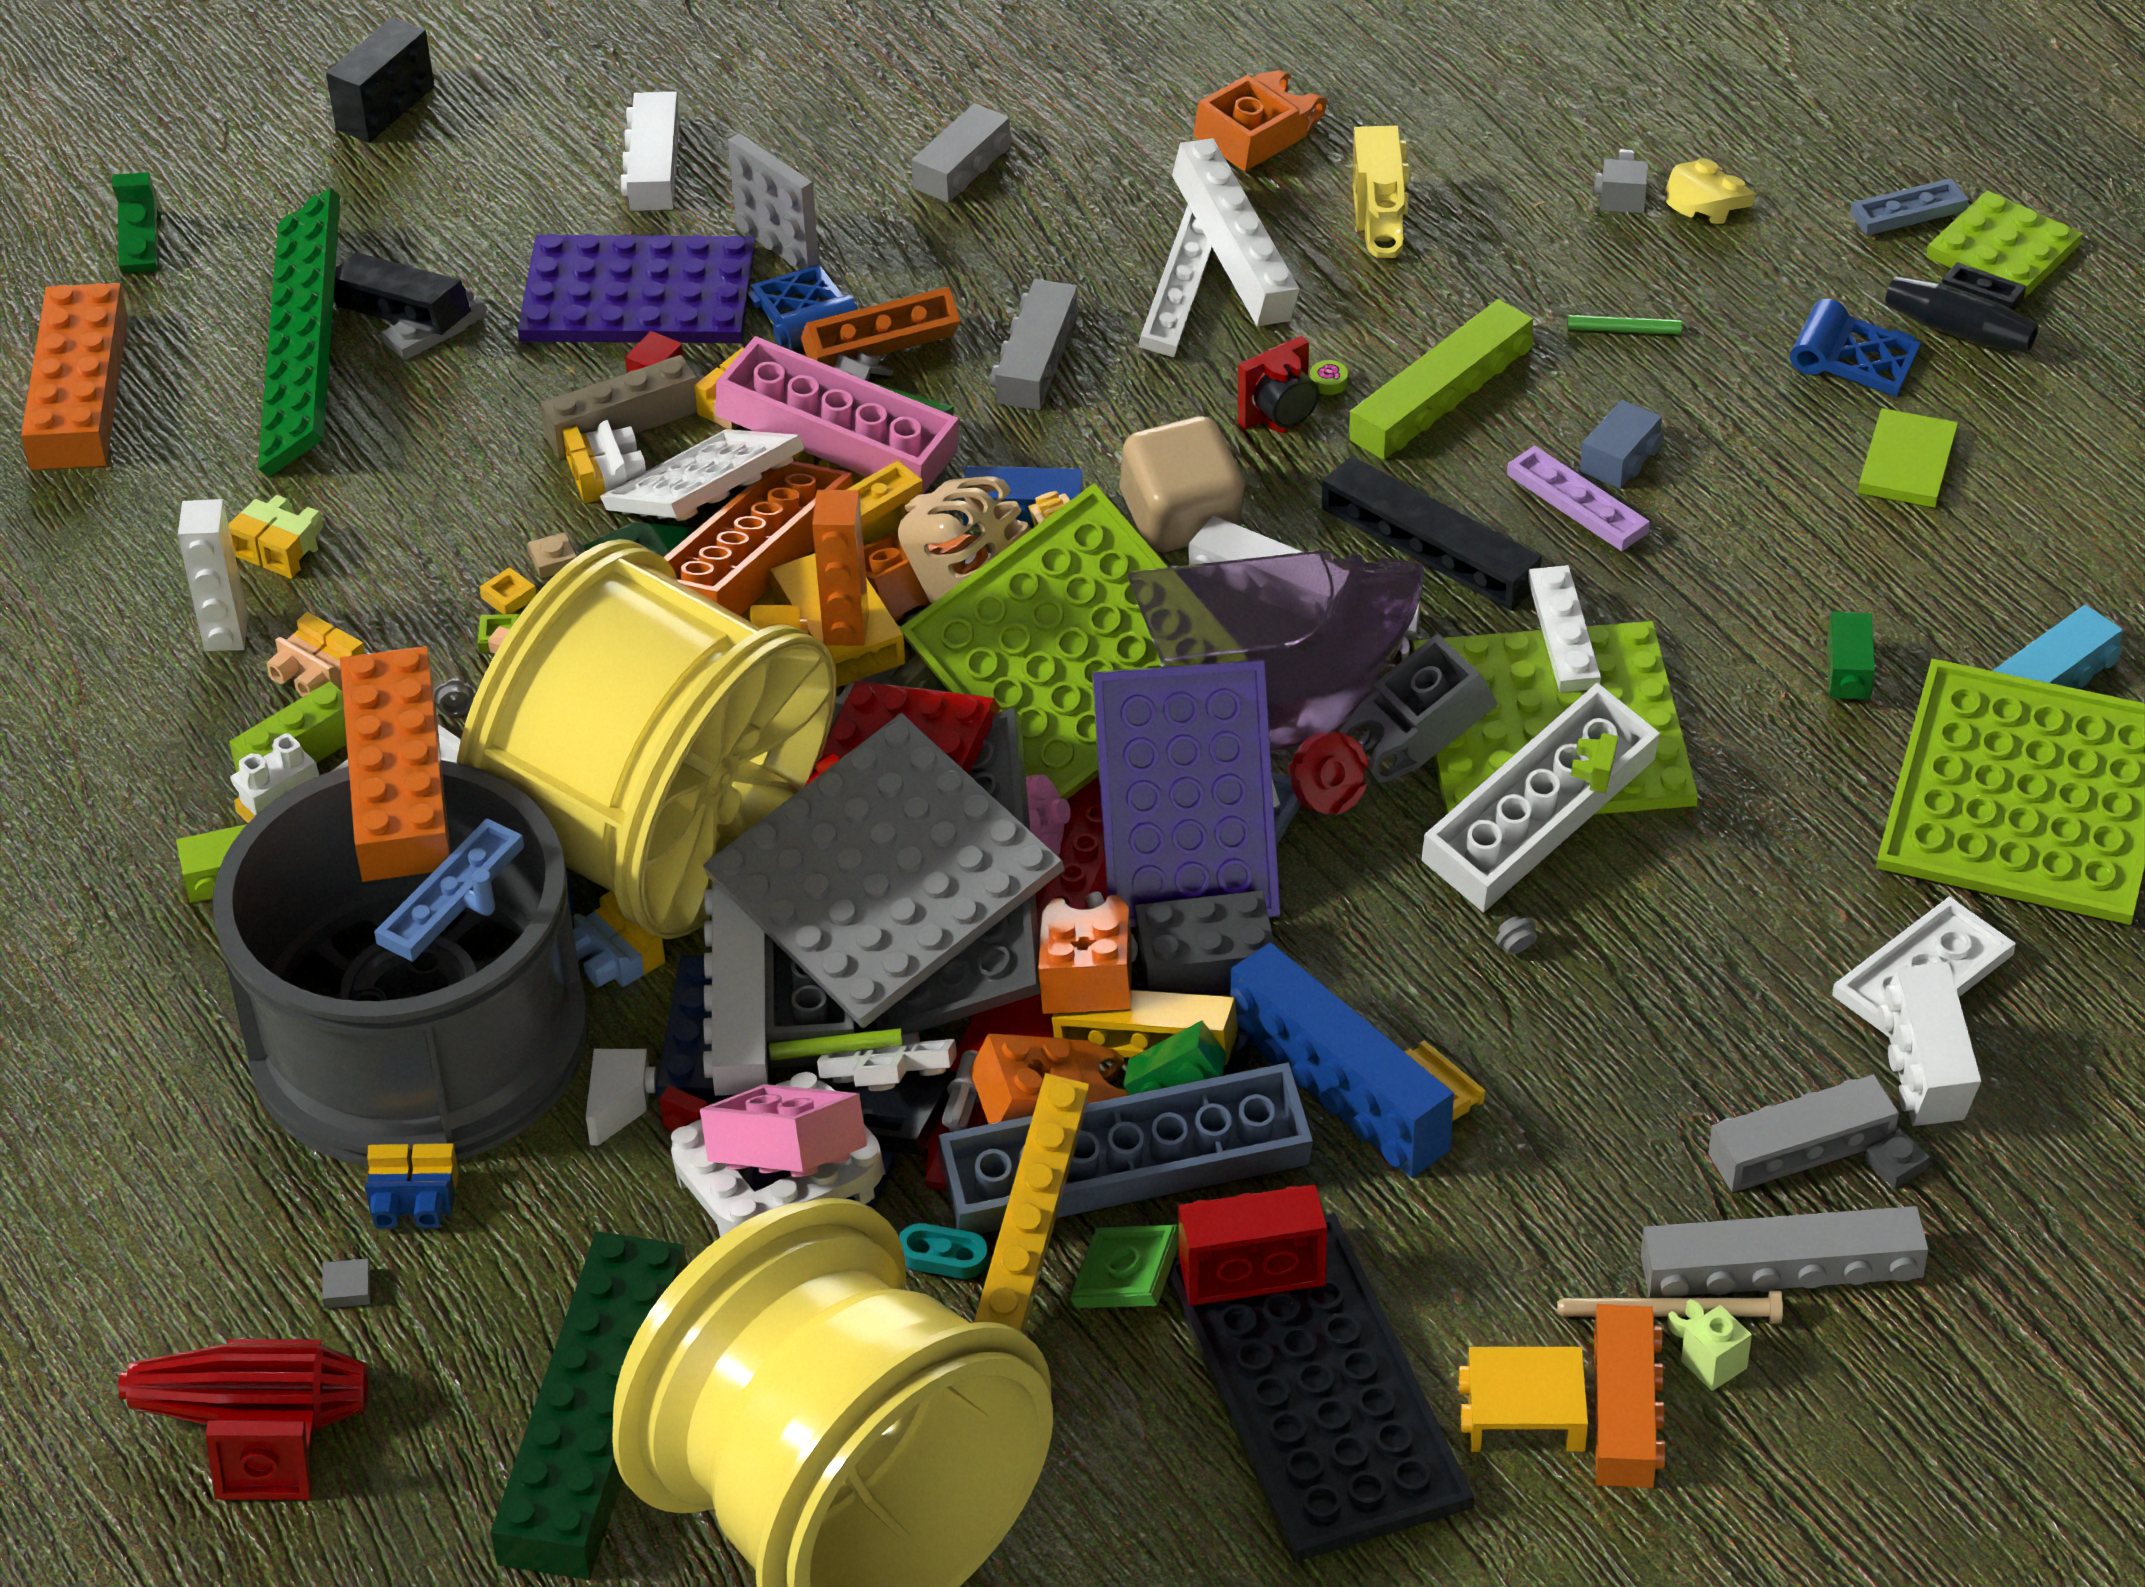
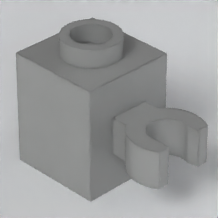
M1620 149L1619 160L1604 159L1603 173H1596L1594 195L1601 196L1600 210L1644 213L1648 162L1634 161V150Z

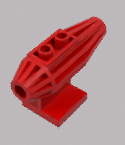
M228 1339L227 1344L130 1362L128 1370L121 1371L118 1380L119 1399L127 1401L128 1409L207 1425L206 1442L215 1500H310L312 1479L309 1453L313 1429L323 1428L365 1411L369 1394L367 1363L322 1345V1339Z

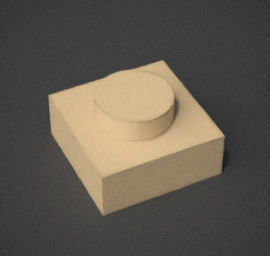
M565 532L528 542L529 554L540 579L555 575L576 558Z

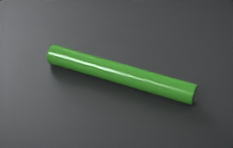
M1568 315V330L1681 335L1682 320Z

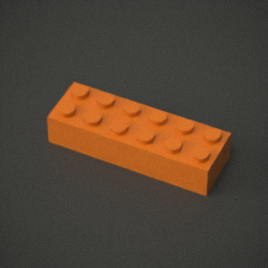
M121 283L58 285L45 288L21 432L30 470L107 466L128 322Z
M423 646L340 657L354 842L362 882L434 872L451 853L434 682L428 648Z

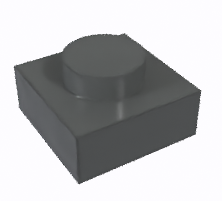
M1899 1129L1867 1148L1864 1161L1896 1189L1929 1169L1931 1157Z

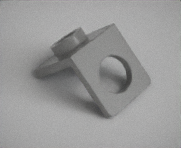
M861 351L858 352L857 357L839 354L835 365L836 369L868 381L871 373L892 376L894 370L879 364L880 358Z

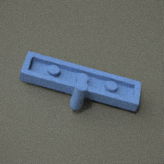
M486 818L374 931L376 943L413 962L466 907L484 916L492 914L495 910V902L491 881L524 848L523 836Z

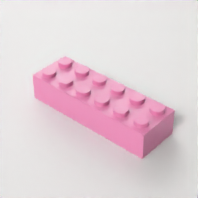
M757 336L749 342L716 381V416L757 432L799 435L805 448L802 451L865 477L871 476L898 460L923 480V492L919 495L927 491L957 452L959 418Z

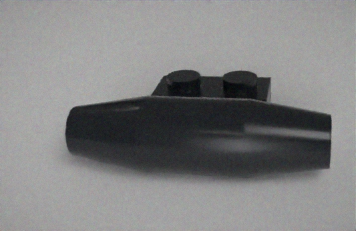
M1958 262L1944 276L1942 283L1895 276L1886 294V305L1920 324L1981 346L2029 353L2038 334V324L2014 312L2024 299L2025 285Z

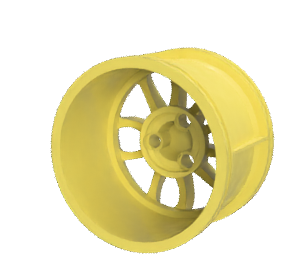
M624 539L607 541L583 552L556 573L515 621L494 655L474 697L462 733L457 763L489 772L519 788L541 808L553 825L561 843L565 867L615 893L618 906L628 921L659 938H679L701 928L704 925V921H708L711 916L706 915L705 889H712V880L706 875L703 864L804 788L813 770L816 769L817 762L822 757L827 742L835 707L836 671L834 661L826 645L803 631L790 625H774L762 629L677 580L674 569L665 558L654 551L648 550L641 544Z

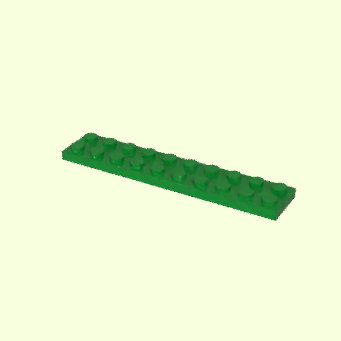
M328 188L319 196H312L304 207L293 215H286L277 226L258 470L267 477H271L324 439L340 195L331 188Z

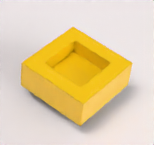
M511 567L479 587L481 599L502 614L514 613L531 602L537 595L535 585Z

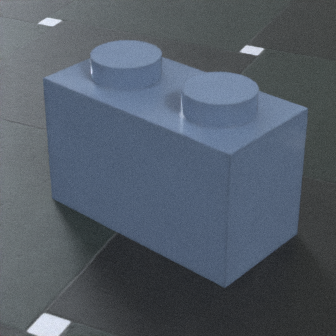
M1621 400L1582 442L1580 472L1621 489L1631 477H1636L1639 474L1643 463L1649 456L1656 455L1660 450L1664 435L1661 433L1662 416Z

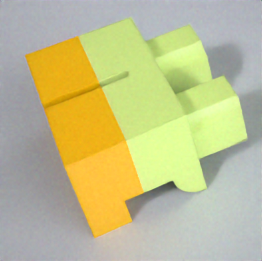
M275 495L268 503L254 499L229 523L235 557L258 566L263 564V568L291 579L301 570L299 560L306 552H316L318 550L316 536L324 527L321 513L318 510L307 507L299 515L294 514L292 503L287 498Z

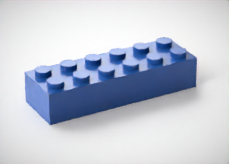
M1271 942L1231 968L1230 994L1231 997H1235L1238 1026L1246 1031L1248 1041L1261 1051L1269 1063L1278 1065L1289 1062L1295 1084L1300 1089L1307 1090L1315 1096L1327 1112L1331 1115H1337L1347 1123L1359 1139L1372 1144L1383 1154L1390 1165L1399 1167L1408 1176L1413 1178L1451 1150L1454 1092Z

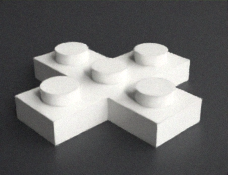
M919 1032L902 1034L903 1046L821 1055L817 1061L819 1078L833 1077V1082L835 1083L854 1081L855 1087L868 1086L870 1091L889 1090L895 1087V1083L901 1081L906 1071L919 1070L920 1075L923 1076L938 1075L946 1072V1068H950L957 1057L955 1039L920 1042Z

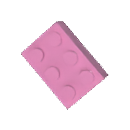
M763 1084L700 1109L708 1162L726 1163L728 1169H743L752 1166L758 1167L761 1173L787 1170L791 1172V1176L803 1177L817 1173L818 1166L822 1164L844 1162L850 1159L851 1152L867 1146L859 1093Z

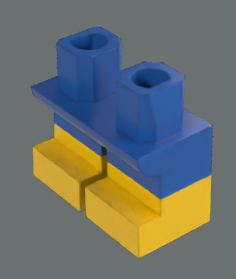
M453 1143L413 1144L412 1156L409 1144L368 1145L367 1160L369 1173L368 1182L365 1183V1191L375 1228L393 1229L398 1225L399 1215H414L416 1225L421 1228H438L443 1215L452 1214L459 1174Z

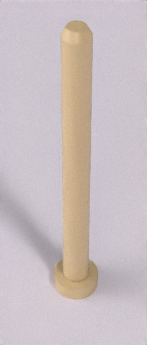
M1769 1291L1768 1298H1562L1557 1301V1314L1563 1317H1595L1597 1304L1653 1306V1317H1668V1313L1671 1311L1675 1312L1678 1317H1688L1685 1314L1686 1302L1692 1299L1702 1306L1704 1315L1721 1305L1733 1317H1769L1770 1324H1782L1783 1304L1781 1291Z

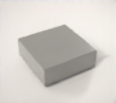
M368 1258L323 1263L322 1301L324 1309L370 1304L371 1268Z

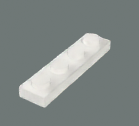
M1569 565L1529 569L1528 582L1559 693L1589 690L1596 683L1600 684V672Z

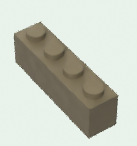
M679 355L541 402L540 408L545 439L558 459L561 460L566 458L562 432L564 428L577 426L580 434L597 431L599 424L608 420L611 430L631 426L633 433L636 434L697 413L694 385L697 383L696 376L683 357Z

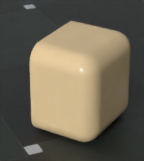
M1197 416L1139 431L1126 439L1122 451L1119 486L1142 538L1154 551L1169 552L1188 547L1189 542L1212 516L1240 526L1245 483L1227 443L1214 420L1205 416Z

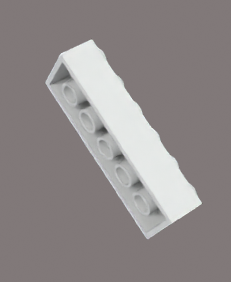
M1596 683L1424 834L1421 860L1484 913L1655 760L1660 733L1599 683ZM1601 733L1618 736L1615 759L1606 794L1589 790V782L1571 776L1573 759L1589 760L1585 756L1576 754L1579 738L1600 739Z

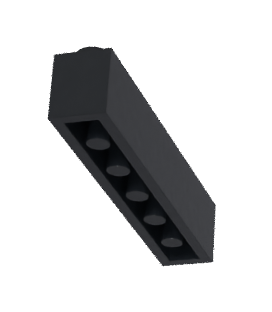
M1353 456L1349 457L1323 480L1322 509L1510 611L1531 594L1528 582L1529 569L1541 568L1542 556L1532 550L1523 547Z

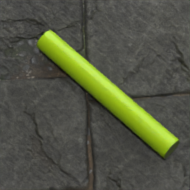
M897 1028L769 1043L771 1061L896 1047L903 1046L902 1029Z

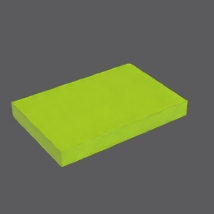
M1881 408L1860 478L1858 493L1936 508L1956 436L1958 422Z

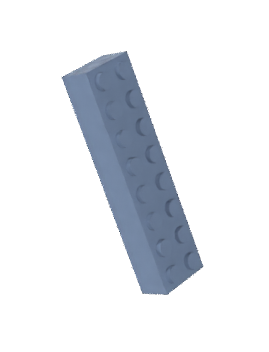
M1289 1062L1087 1104V1110L1056 1218L1309 1165L1313 1140ZM1033 1115L939 1135L938 1160L956 1229L974 1232L978 1235L1001 1229Z

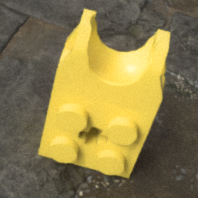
M1398 126L1354 127L1352 185L1357 231L1365 230L1367 249L1376 258H1396L1403 249V214H1408V193L1404 191L1406 190V185H1409V163H1402L1407 161L1406 140H1399ZM1393 239L1395 240V245L1390 248H1381L1375 244V241L1388 242Z

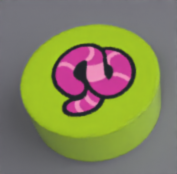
M1324 360L1312 366L1310 378L1318 385L1320 394L1335 395L1346 389L1348 385V369L1338 361Z

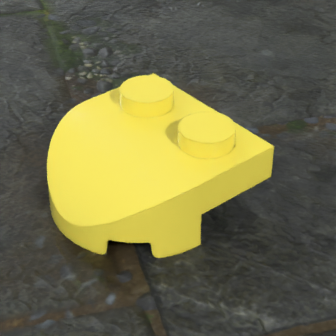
M1704 158L1676 165L1671 172L1664 191L1667 194L1666 203L1674 210L1690 218L1694 216L1695 212L1703 213L1710 217V223L1714 224L1725 223L1729 210L1752 207L1757 193L1744 186L1745 182L1742 179L1725 174L1718 169V165L1715 162Z

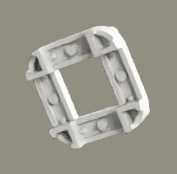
M811 1072L798 1073L791 1080L776 1084L779 1086L835 1091L828 1084L818 1081L815 1074ZM701 1119L688 1126L679 1127L671 1134V1154L678 1184L681 1189L688 1187L718 1226L720 1237L741 1223L763 1212L791 1203L826 1198L846 1199L853 1196L856 1201L867 1204L875 1198L873 1189L880 1182L882 1175L885 1174L879 1142L865 1124L867 1146L851 1152L850 1159L840 1163L822 1164L818 1166V1172L803 1177L788 1176L756 1192L752 1190L736 1169H728L726 1163L708 1162Z

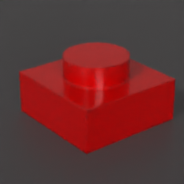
M668 1086L659 1097L663 1126L667 1127L671 1132L701 1119L700 1109L707 1106L706 1101L672 1086Z

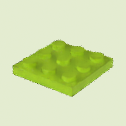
M1986 190L1928 244L1926 257L1949 268H1952L1958 262L2026 286L2024 298H2026L2081 245L2083 233L2039 214L2030 208L2008 200L1999 194Z

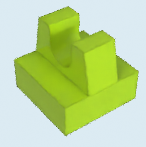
M1601 733L1600 739L1579 738L1576 754L1585 756L1589 760L1573 759L1571 776L1589 782V790L1606 794L1615 759L1618 736Z

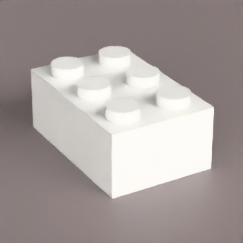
M1949 961L1898 967L1895 970L1890 985L1886 986L1884 1002L1878 1007V1021L1883 1032L1888 1031L1891 1043L1888 1047L1889 1064L1892 1071H1898L1901 1085H1899L1898 1090L1900 1106L1903 1111L1909 1112L1912 1127L1965 1120L1980 1086L1981 1078Z

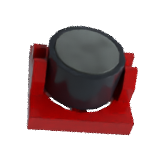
M1298 336L1238 364V423L1245 430L1263 422L1271 430L1286 433L1288 428L1293 426L1299 427L1300 423L1306 420L1315 409L1320 392L1318 385L1308 377L1309 342L1304 337ZM1253 395H1254L1255 404H1253V401H1252V396H1253Z

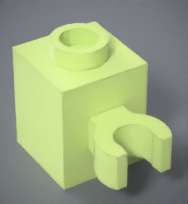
M1690 1299L1686 1302L1685 1314L1691 1319H1681L1673 1311L1668 1313V1329L1675 1336L1684 1338L1681 1362L1711 1391L1747 1369L1752 1334L1723 1306L1719 1305L1704 1315L1702 1306Z

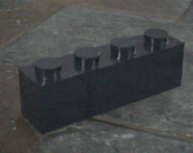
M355 252L335 269L334 300L337 307L395 323L401 322L407 326L443 335L471 312L466 289L460 279Z

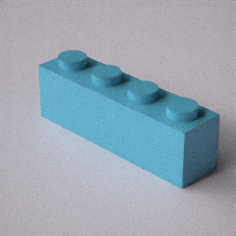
M2085 604L1992 671L2071 688H2082L2089 683L2096 673L2105 667H2112L2121 655L2120 643L2123 629Z

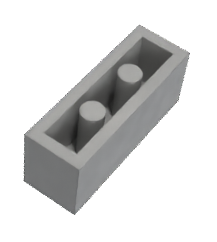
M973 103L911 160L913 188L949 203L960 192H963L979 174L985 172L992 162L1009 149L1012 141L1009 117Z

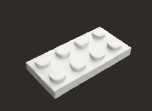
M1949 896L1837 981L1833 986L1832 996L1889 1037L1888 1031L1883 1032L1880 1028L1878 1007L1884 1002L1886 986L1890 985L1896 968L1949 961L1958 997H1960L2013 956L2016 943Z

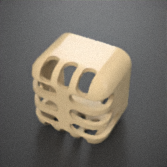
M995 476L948 480L934 492L917 495L904 506L909 513L899 524L898 538L931 604L1031 530L1027 522L1016 519L1021 512L1016 501L1001 502L1011 491L1003 479ZM998 491V498L994 500L989 496L988 492ZM956 498H964V499H965V501H959V500H957V501H951V500L956 499ZM960 510L968 516L969 522L967 526H964L950 514L936 513ZM975 523L978 524L982 532L980 537L971 545L957 553L935 555L928 548V544L944 543L961 536ZM988 544L992 555L981 566L966 574H958L954 571L952 564L971 557L984 545Z

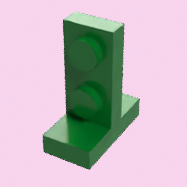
M150 173L112 174V188L118 201L119 269L121 273L158 270L157 221H162V207Z

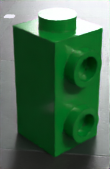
M1831 611L1827 635L1829 698L1871 699L1875 673L1872 613Z

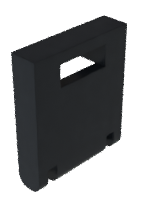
M919 1070L906 1071L901 1081L895 1083L894 1088L884 1091H870L868 1086H858L855 1093L860 1095L864 1124L878 1140L881 1150L921 1156L945 1111L949 1098L947 1087L950 1081L955 1079L956 1071L946 1070L943 1075L931 1076L920 1075ZM867 1120L903 1125L899 1131L869 1127Z

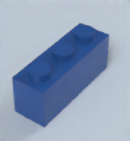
M965 466L964 478L995 476L1003 479L1011 491L1001 502L1016 501L1021 509L1016 519L1027 522L1030 528H1034L1035 525L1028 506L1036 503V497L1048 492L1057 491L1058 495L1065 493L1072 500L1083 491L1082 469ZM998 491L988 492L989 496L994 500L998 498ZM963 512V525L967 526L969 518ZM975 523L972 527H979V526H978L977 523Z

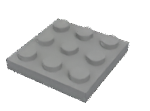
M740 133L728 139V161L731 167V191L734 197V220L736 227L741 232L754 236L755 240L760 242L766 249L772 250L791 266H795L799 270L818 265L819 254L813 182Z

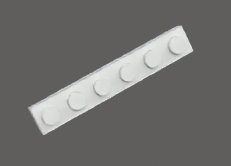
M1187 205L1138 345L1140 348L1174 357L1212 251V246L1189 205Z

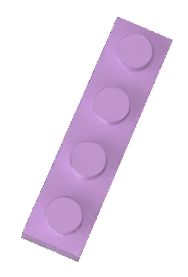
M1535 445L1508 463L1507 475L1620 551H1624L1649 533V520Z

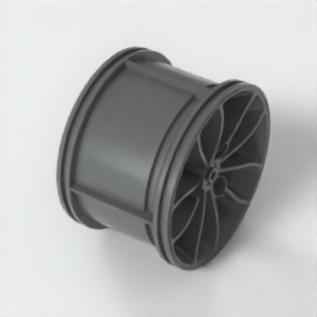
M441 760L450 853L452 854L486 818L523 836L524 848L491 881L495 902L494 912L484 916L466 907L453 920L460 922L444 937L437 936L413 962L377 943L364 949L353 960L344 957L334 948L363 933L375 934L374 931L433 873L362 882L354 842L349 766L323 774L291 789L260 811L233 841L223 858L216 877L213 891L215 926L228 971L246 1047L247 1060L256 1092L265 1109L288 1134L304 1145L344 1162L369 1166L367 1160L368 1145L409 1144L412 1156L413 1144L453 1143L457 1161L497 1147L517 1136L549 1111L564 1094L582 1062L588 1037V1010L578 964L568 899L567 874L560 840L546 814L524 792L498 776L465 764ZM506 932L517 938L509 949L492 958L472 960L469 955L480 943L495 933ZM314 965L321 975L332 986L339 989L340 992L326 997L302 990L289 983L305 967Z

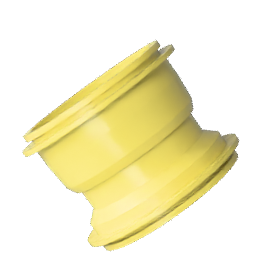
M826 1198L791 1203L763 1212L724 1234L699 1254L674 1279L653 1306L628 1350L616 1385L612 1439L614 1458L625 1484L634 1494L650 1506L674 1513H696L715 1509L719 1526L724 1535L756 1570L757 1587H960L984 1563L1003 1540L1026 1505L1040 1476L1048 1453L1053 1427L1049 1368L1037 1345L1019 1330L995 1322L970 1323L938 1300L923 1293L905 1290L906 1264L902 1244L891 1224L873 1208L861 1202L843 1198Z

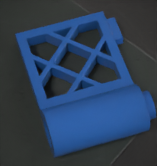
M819 264L750 285L751 291L747 292L748 300L755 309L762 307L774 323L773 333L777 344L785 346L786 349L791 351L803 347L801 336L807 322L857 310L853 298L850 295L843 296ZM815 279L817 280L815 285L802 284ZM775 291H777V292H782V294H781L780 296H778V295H771V294H769V293H772V292H775ZM793 294L806 296L804 299L791 298ZM817 298L830 299L823 302L815 301ZM783 308L794 309V311L780 314Z
M1821 299L1814 304L1790 352V360L1792 365L1804 374L1815 375L1825 370L1897 397L1917 355L1921 342L1916 341L1915 336L1894 329L1891 332L1850 317L1846 308L1841 303L1832 299ZM1851 332L1867 337L1869 342L1857 344L1851 336ZM1895 347L1908 352V354L1893 357L1887 348ZM1877 351L1882 360L1869 362L1864 353ZM1853 356L1859 365L1851 366L1838 360ZM1889 369L1896 379L1895 382L1879 376L1877 371Z

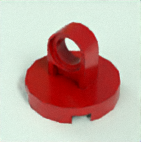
M1323 731L1313 734L1303 741L1288 767L1291 785L1298 801L1308 810L1321 814L1345 813L1358 803L1365 792L1367 783H1363L1364 767L1368 768V759L1362 745L1350 735L1334 731Z

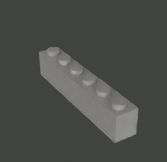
M1917 1206L1643 1227L1641 1260L1649 1298H1681L1683 1296L1706 1294L1725 1295L1732 1292L1745 1291L1768 1292L1785 1288H1816L1837 1284L1860 1285L1866 1282L1890 1280L1908 1281L1924 1277L1928 1255V1246Z

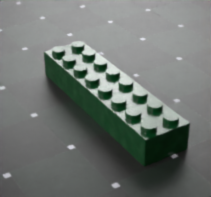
M595 1232L490 1532L498 1566L590 1580L623 1481L615 1462L612 1443L613 1406L616 1385L628 1350L642 1323L664 1291L687 1267L684 1244Z

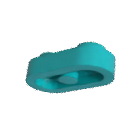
M917 1223L906 1227L899 1235L905 1256V1264L910 1269L969 1279L978 1276L987 1267L988 1249L986 1241L974 1232Z

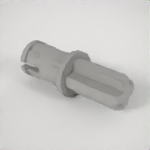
M969 1050L962 1053L956 1077L948 1084L947 1092L949 1098L942 1117V1124L949 1127L950 1132L964 1130L968 1127L974 1105L980 1101L969 1071L978 1051Z

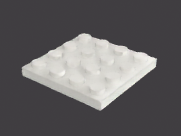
M725 429L600 497L606 510L622 512L623 515L636 513L640 514L641 517L653 515L657 516L658 519L670 517L675 518L676 521H681L697 514V507L706 502L716 503L727 498L730 495L729 490L739 484L740 486H747L757 482L762 478L761 473L769 468L778 469L790 464L794 460L792 456L805 448L800 436L795 434Z

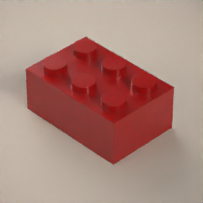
M1316 1184L1301 1187L1290 1186L1281 1190L1254 1194L1244 1193L1235 1197L1208 1201L1198 1200L1178 1205L1179 1265L1189 1306L1326 1285L1327 1225Z

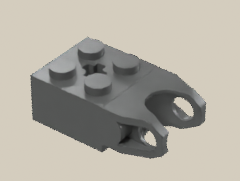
M1436 634L1373 684L1376 691L1358 705L1349 720L1344 724L1340 733L1351 736L1357 728L1362 726L1369 727L1358 743L1362 745L1364 752L1375 748L1368 761V769L1378 783H1382L1418 769L1495 708L1498 703L1481 674L1444 639ZM1395 754L1393 765L1385 771H1379L1381 761L1385 757Z

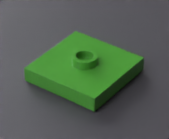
M1154 1225L1096 1228L1070 1295L1075 1308L1157 1306L1179 1247L1178 1226Z

